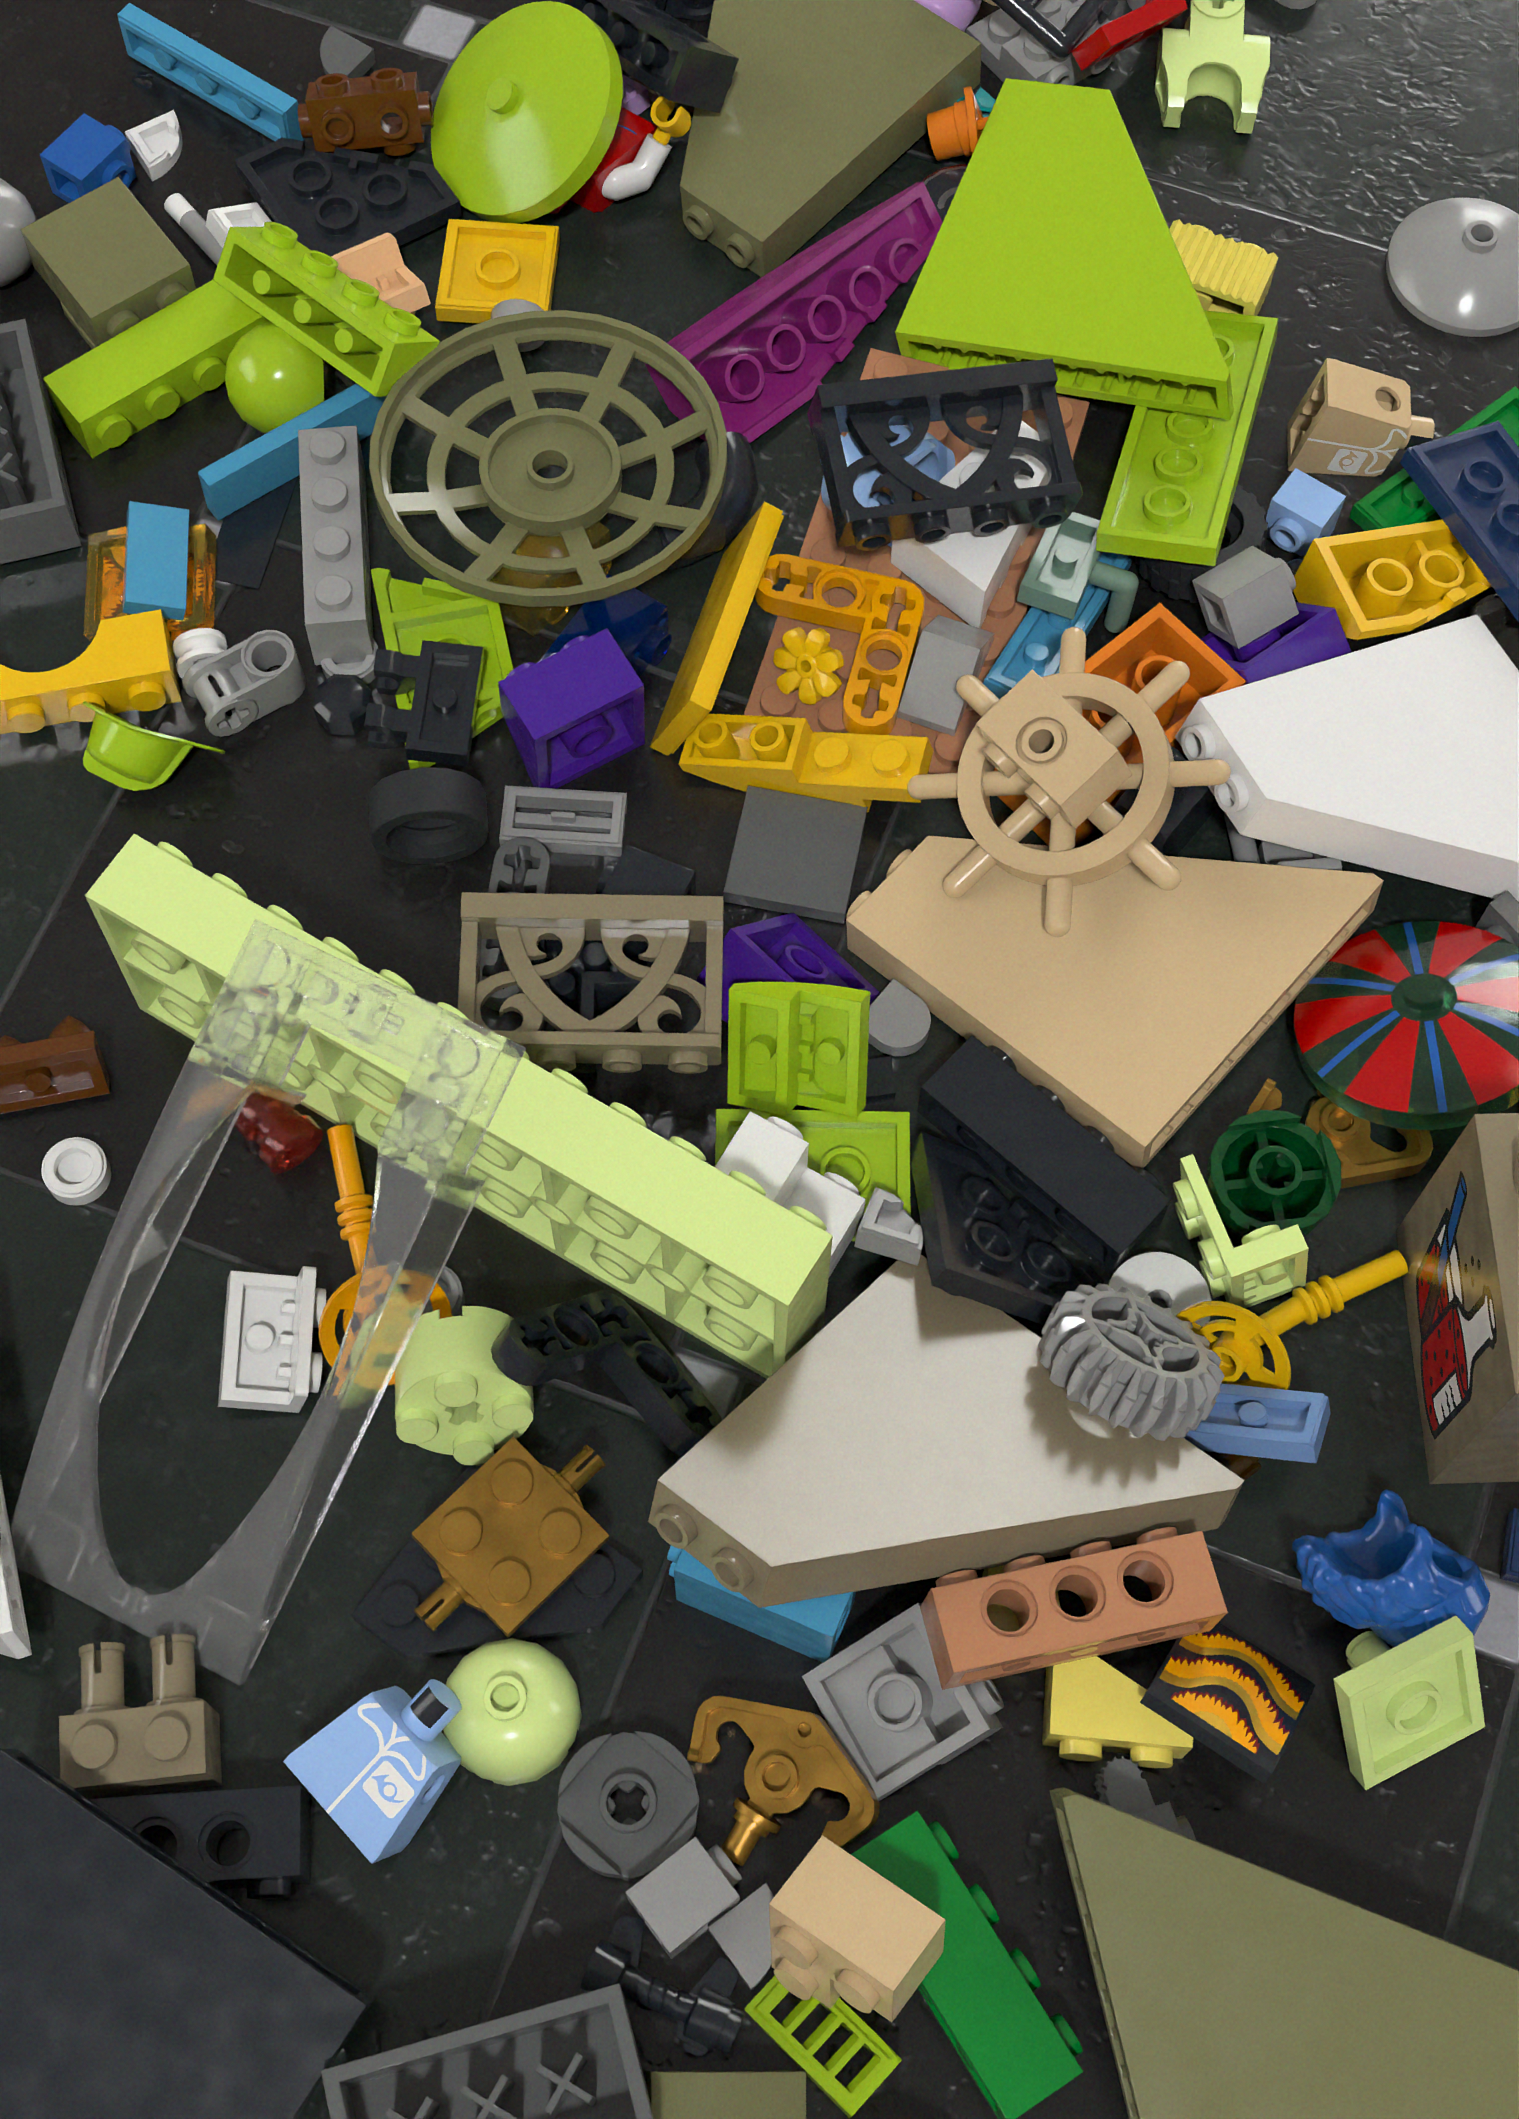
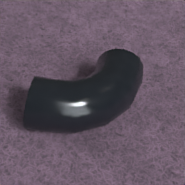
M732 431L726 432L727 474L722 498L709 525L692 547L669 566L671 570L688 566L722 550L747 524L759 485L755 456L747 437L743 434ZM707 440L700 445L695 454V462L699 469L701 480L699 490L688 502L679 507L699 510L705 498L710 474ZM657 526L663 549L684 532V530Z

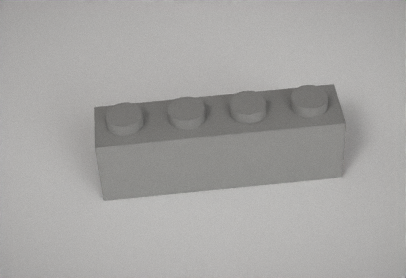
M357 426L298 430L304 615L315 665H321L320 661L325 658H332L335 664L362 662L365 660L366 655L373 654V619L366 472Z

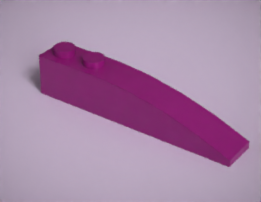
M923 181L908 187L808 247L667 342V344L685 356L706 380L719 404L726 432L741 433L751 443L814 396L817 385H823L821 380L836 362H842L854 347L852 342L867 323L874 322L887 307L885 301L899 284L906 283L927 258L943 222ZM644 363L668 409L680 420L694 414L695 411L692 405L678 388L650 365ZM705 433L699 436L706 441Z

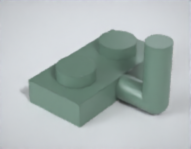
M1072 512L1070 517L1063 523L1046 528L1020 584L1017 601L1074 620L1089 584L1112 591L1104 619V626L1111 632L1120 633L1127 628L1139 580L1131 571L1099 561L1103 553L1096 551V535L1100 520Z

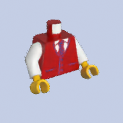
M660 96L651 107L650 115L655 123L653 124L621 107L613 139L592 176L570 199L549 213L557 214L569 200L593 213L602 212L614 201L647 191L652 186L672 148L668 144L670 138L683 136L689 131L691 126L689 112L680 106L674 117L667 122L669 115L674 109L675 102Z

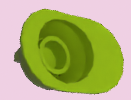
M86 701L83 702L85 706L95 711L88 744L83 756V766L87 771L121 788L142 791L154 789L166 783L193 747L225 754L224 750L143 729Z

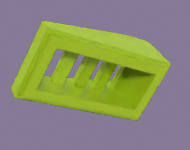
M774 1976L744 2008V2011L803 2071H806V2075L850 2119L902 2059L840 1998H838L831 2009L813 1996L809 2000L802 1999L780 2024L770 2012L789 1991ZM820 2003L830 2014L801 2045L791 2034ZM842 2025L851 2036L831 2059L822 2066L813 2055L835 2030ZM863 2046L873 2058L845 2088L835 2076Z

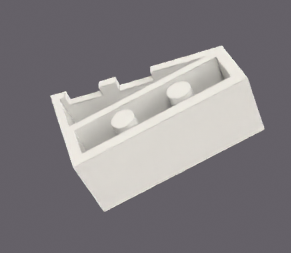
M1022 421L1018 437H1027L1040 441L1038 432ZM976 447L939 482L956 489L978 469L990 450ZM1011 453L1010 458L1025 461L1035 473L1033 478L1026 475L1015 476L1014 482L1018 488L1048 484L1047 469L1038 459L1024 453ZM994 486L988 492H996ZM1032 523L1012 525L999 533L986 536L976 535L974 530L950 533L946 538L931 543H920L915 538L893 540L890 562L969 625L981 628L986 618L987 610L998 588H1001L1006 579L1009 566L1019 546L1023 545L1032 527Z

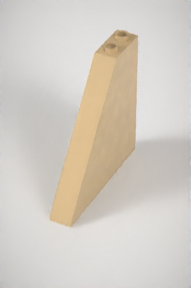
M927 836L913 852L910 849H906L896 857L887 872V878L873 893L865 891L852 903L846 914L847 946L851 952L889 981L895 979L919 996L926 1003L931 1013L968 1040L973 1035L986 1047L994 1045L1003 1050L1012 1059L1017 1072L1034 1087L1041 1085L1051 1090L1062 1101L1065 1112L1084 1128L1091 1126L1099 1130L1112 1143L1118 1156L1134 1168L1143 1169L1374 911L1384 880L1373 873L1165 856L1181 873V882L1177 888L1170 891L1159 888L1138 866L1131 862L1105 878L1073 886L1070 930L1062 937H1053L1045 928L1047 886L1022 880L996 864L962 897L951 898L943 890L944 879L979 844L975 839ZM1022 844L1033 849L1049 851V846Z

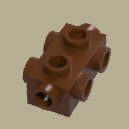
M398 68L379 69L368 77L348 78L347 75L341 73L321 76L315 82L308 83L306 103L298 104V121L303 139L313 138L315 151L329 152L331 154L334 153L336 147L361 152L364 148L383 147V151L387 155H405L415 150V143H424L426 126L434 125L430 92H420L417 72L403 73ZM387 113L399 115L398 117L382 118Z

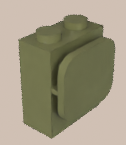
M119 177L21 229L34 268L59 298L66 317L91 349L96 348L196 290L190 264Z

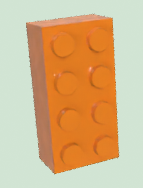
M1159 603L1086 660L1084 673L1110 678L1138 694L1169 663L1173 661L1186 663L1190 670L1188 681L1154 713L1169 740L1170 746L1184 754L1175 736L1197 701L1203 697L1243 686L1246 680L1167 608ZM1082 709V716L1098 731L1113 718V716L1106 713ZM1133 733L1117 748L1126 764L1143 763L1142 748L1138 737ZM1116 790L1106 801L1114 807L1126 790ZM1026 795L998 796L1013 812L1028 799ZM1045 817L1032 830L1049 846L1051 820ZM1088 818L1076 828L1075 847L1098 829Z

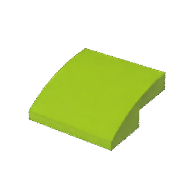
M801 982L734 983L729 988L727 1103L788 1116L796 1105L858 1117L866 1106L870 991Z

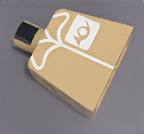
M1327 358L1287 423L1288 471L1293 472L1297 468L1304 473L1368 477L1381 475L1399 449L1407 450V448L1433 440L1434 420L1432 418L1411 415L1410 386L1406 381L1336 359Z

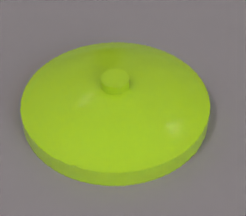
M540 1L524 4L507 11L487 24L470 40L453 63L443 82L433 113L434 125L431 126V151L434 167L460 200L461 206L476 216L490 222L522 223L553 211L570 199L586 183L609 148L622 107V69L617 51L608 35L580 10L560 2Z

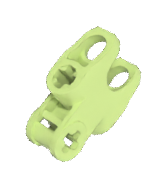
M1190 0V16L1187 18L1185 28L1161 29L1156 59L1155 94L1159 102L1161 121L1164 127H1180L1181 113L1188 100L1197 96H1212L1225 102L1232 110L1233 127L1237 133L1252 134L1258 105L1262 98L1264 83L1270 67V36L1244 34L1245 0Z

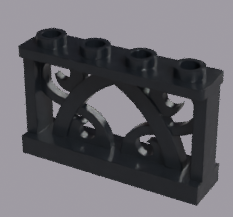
M1053 358L817 385L807 415L812 436H815L836 529L837 546L856 545V548L859 550H874L886 546L893 540L915 538L920 543H931L946 538L950 533L974 530L976 535L986 536L999 533L1012 525L1032 523L1035 528H1049L1063 523L1070 517L1083 492L1081 483L1077 482L1055 385L1058 379ZM1033 410L1040 441L1027 437H1018L1023 411ZM985 416L987 422L982 424L980 430H997L996 434L985 433L968 425L966 418ZM944 420L951 432L963 442L977 448L990 450L978 469L956 489L928 477L904 459L921 445L930 422ZM908 425L911 430V436L903 442L891 446L889 443L897 440L900 434L892 432L889 426ZM841 432H850L865 455L848 467L841 441ZM1011 453H1024L1038 459L1047 469L1048 484L1018 488L1014 482L1015 476L1026 475L1033 478L1035 473L1025 461L1010 458ZM877 469L882 475L874 481L869 498L877 492H885L891 497L893 503L865 508L854 496L853 485L855 481L864 473ZM992 486H994L996 492L988 491Z

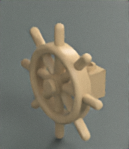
M1070 627L1062 634L1058 674L1040 677L1032 669L1000 699L976 676L971 674L961 676L956 684L957 693L981 718L976 723L965 743L958 765V772L916 775L909 780L907 785L908 793L917 800L958 798L963 820L971 835L979 844L972 853L946 876L943 881L945 894L951 898L962 897L997 864L1000 868L1022 880L1047 886L1045 928L1053 937H1062L1070 930L1073 886L1105 878L1131 862L1138 866L1159 888L1166 891L1177 888L1181 882L1180 871L1151 844L1167 818L1174 796L1175 787L1222 785L1228 781L1231 775L1229 764L1221 759L1174 761L1169 740L1154 714L1188 681L1190 670L1186 663L1182 661L1169 663L1136 694L1130 688L1115 680L1096 674L1084 673L1086 635L1078 627ZM1082 709L1106 713L1113 716V718L1098 731L1082 716ZM1135 733L1142 748L1143 763L1126 764L1117 748ZM1139 789L1137 797L1125 817L1106 801L1116 790ZM1026 795L1028 799L998 827L991 811L990 796ZM1045 817L1051 820L1049 851L1033 849L1019 843ZM1088 818L1104 836L1087 845L1075 848L1076 828Z

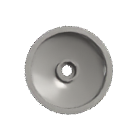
M1477 198L1438 200L1413 211L1395 230L1386 255L1388 281L1398 300L1419 320L1438 330L1455 335L1487 337L1503 334L1518 328L1519 214L1498 203Z

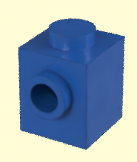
M85 113L40 154L52 193L68 203L117 177L128 188L137 177L130 155L131 147L123 133L112 125L104 126Z

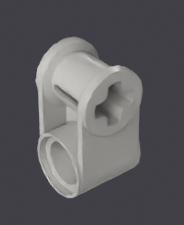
M263 630L215 656L198 661L187 670L182 683L187 694L190 697L197 698L205 711V725L209 732L215 736L222 737L240 732L251 722L282 706L293 703L305 690L306 678L292 640L280 631ZM282 665L277 670L265 672L270 667ZM209 676H213L215 678V680L211 683L208 680ZM231 710L232 715L227 716L225 712Z

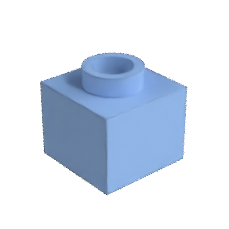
M1295 468L1271 500L1266 516V522H1268L1267 537L1272 539L1283 550L1295 552L1300 556L1306 555L1313 539L1322 538V536L1329 537L1332 534L1346 496Z

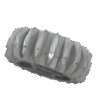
M1098 1283L1095 1288L1090 1285H1079L1075 1291H1066L1062 1300L1057 1302L1042 1329L1043 1335L1038 1344L1042 1351L1040 1362L1047 1370L1051 1371L1049 1379L1054 1385L1066 1388V1398L1069 1401L1080 1402L1089 1409V1416L1098 1415L1108 1420L1111 1428H1115L1118 1425L1128 1428L1136 1437H1142L1147 1432L1156 1440L1165 1441L1169 1435L1183 1439L1189 1430L1196 1431L1201 1421H1205L1216 1404V1398L1220 1393V1385L1225 1376L1219 1368L1221 1359L1214 1351L1209 1349V1340L1204 1336L1195 1334L1192 1331L1193 1325L1190 1321L1180 1320L1171 1313V1307L1162 1308L1154 1304L1149 1296L1145 1298L1135 1296L1128 1288L1124 1287L1114 1291L1107 1284Z

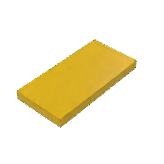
M765 501L724 552L650 745L651 748L667 756L671 753L673 754L713 708L784 517L782 510Z

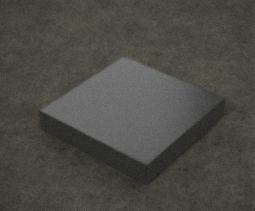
M748 786L724 887V902L788 914L794 912L799 916L844 924L868 807Z

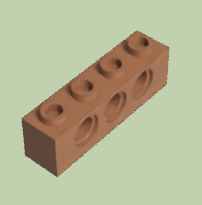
M1165 1527L1140 1535L1136 1538L1137 1545L1112 1549L1109 1541H1099L1074 1549L1070 1552L1071 1559L1046 1564L1044 1556L1034 1555L1009 1562L1003 1566L1004 1573L978 1578L976 1570H962L940 1577L935 1581L936 1587L930 1589L920 1609L942 1690L1210 1631L1228 1612L1203 1532L1198 1531L1178 1535L1176 1527ZM1123 1576H1136L1142 1579L1151 1590L1152 1601L1141 1602L1131 1597L1124 1587ZM1069 1590L1077 1594L1085 1605L1086 1615L1075 1617L1065 1613L1056 1601L1055 1591ZM1000 1604L1011 1609L1018 1619L1019 1630L1007 1632L995 1627L988 1617L987 1606Z

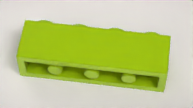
M211 280L43 378L56 415L93 459L106 450L123 444L130 436L155 421L170 416L177 408L197 396L219 387L225 381L228 355L239 338L257 325L271 321Z

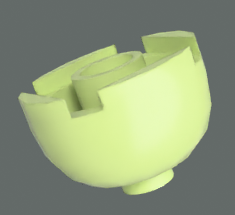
M514 1638L485 1643L464 1656L447 1679L446 1686L457 1696L462 1708L443 1729V1735L461 1756L460 1764L470 1772L475 1773L480 1778L492 1780L493 1783L511 1786L537 1781L557 1768L567 1756L568 1749L575 1741L582 1717L578 1688L563 1661L541 1645Z

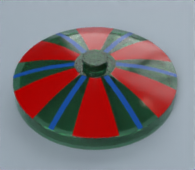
M1419 921L1389 925L1366 932L1345 942L1297 997L1294 1012L1295 1041L1298 1057L1305 1073L1316 1088L1340 1108L1359 1118L1394 1128L1409 1130L1448 1129L1468 1125L1474 1114H1498L1519 1101V947L1488 931L1458 923L1441 921Z

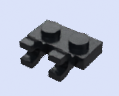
M422 640L420 656L377 649L373 669L374 676L378 677L377 694L400 695L407 693L411 689L415 690L411 710L368 703L364 723L365 730L369 731L368 747L391 749L406 743L407 760L468 766L484 663L483 647Z

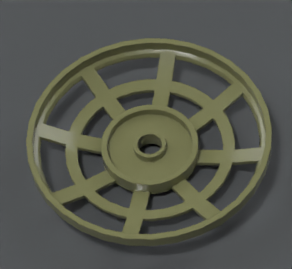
M569 310L529 311L497 317L463 329L439 342V345L401 376L392 386L377 414L370 439L369 469L377 507L389 532L408 556L434 577L465 593L498 603L528 607L570 606L602 600L635 588L666 570L692 547L709 525L722 498L727 474L726 428L719 404L704 377L685 356L659 337L630 323L599 314ZM566 340L596 344L611 349L596 378L586 374L570 372L526 374L517 344L534 341ZM491 351L495 352L504 381L492 384L474 394L456 408L449 417L420 400L429 387L451 370L477 356ZM633 358L650 365L670 380L687 398L695 413L663 428L660 420L645 403L620 387ZM541 392H566L588 397L580 411L577 412L562 408L538 409L534 394ZM511 401L516 416L500 425L489 438L467 428L486 411L503 402ZM610 405L631 418L646 437L618 447L611 433L601 424ZM406 418L436 436L427 461V487L429 492H392L390 483L391 456L398 431ZM705 433L709 447L710 474L705 498L700 509L667 505L675 479L672 449ZM453 447L479 460L480 485L446 490V467ZM655 457L657 479L650 501L620 492L622 470ZM552 465L560 466L566 470L556 478H543L536 474L539 469H546ZM488 506L495 516L506 525L489 544L471 532L455 512ZM607 513L636 521L621 536L594 550L585 531L586 528L598 522ZM436 514L440 523L452 538L469 552L478 556V558L464 573L438 560L416 542L407 531L401 516ZM655 525L684 530L680 536L659 554L631 570L609 578L606 577L600 564L610 561L631 549ZM531 534L536 536H561L569 556L563 558H534L519 556L514 553L526 537ZM504 567L514 571L535 574H556L576 571L582 585L566 588L531 589L501 585L489 581Z

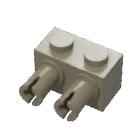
M172 1634V1642H166L165 1635L150 1639V1649H152L153 1701L148 1702L144 1707L135 1708L125 1706L124 1700L125 1644L101 1642V1650H96L94 1643L79 1647V1657H81V1709L75 1711L74 1715L59 1716L61 1780L89 1799L125 1797L222 1785L219 1713L203 1699L196 1698L194 1661L196 1636Z

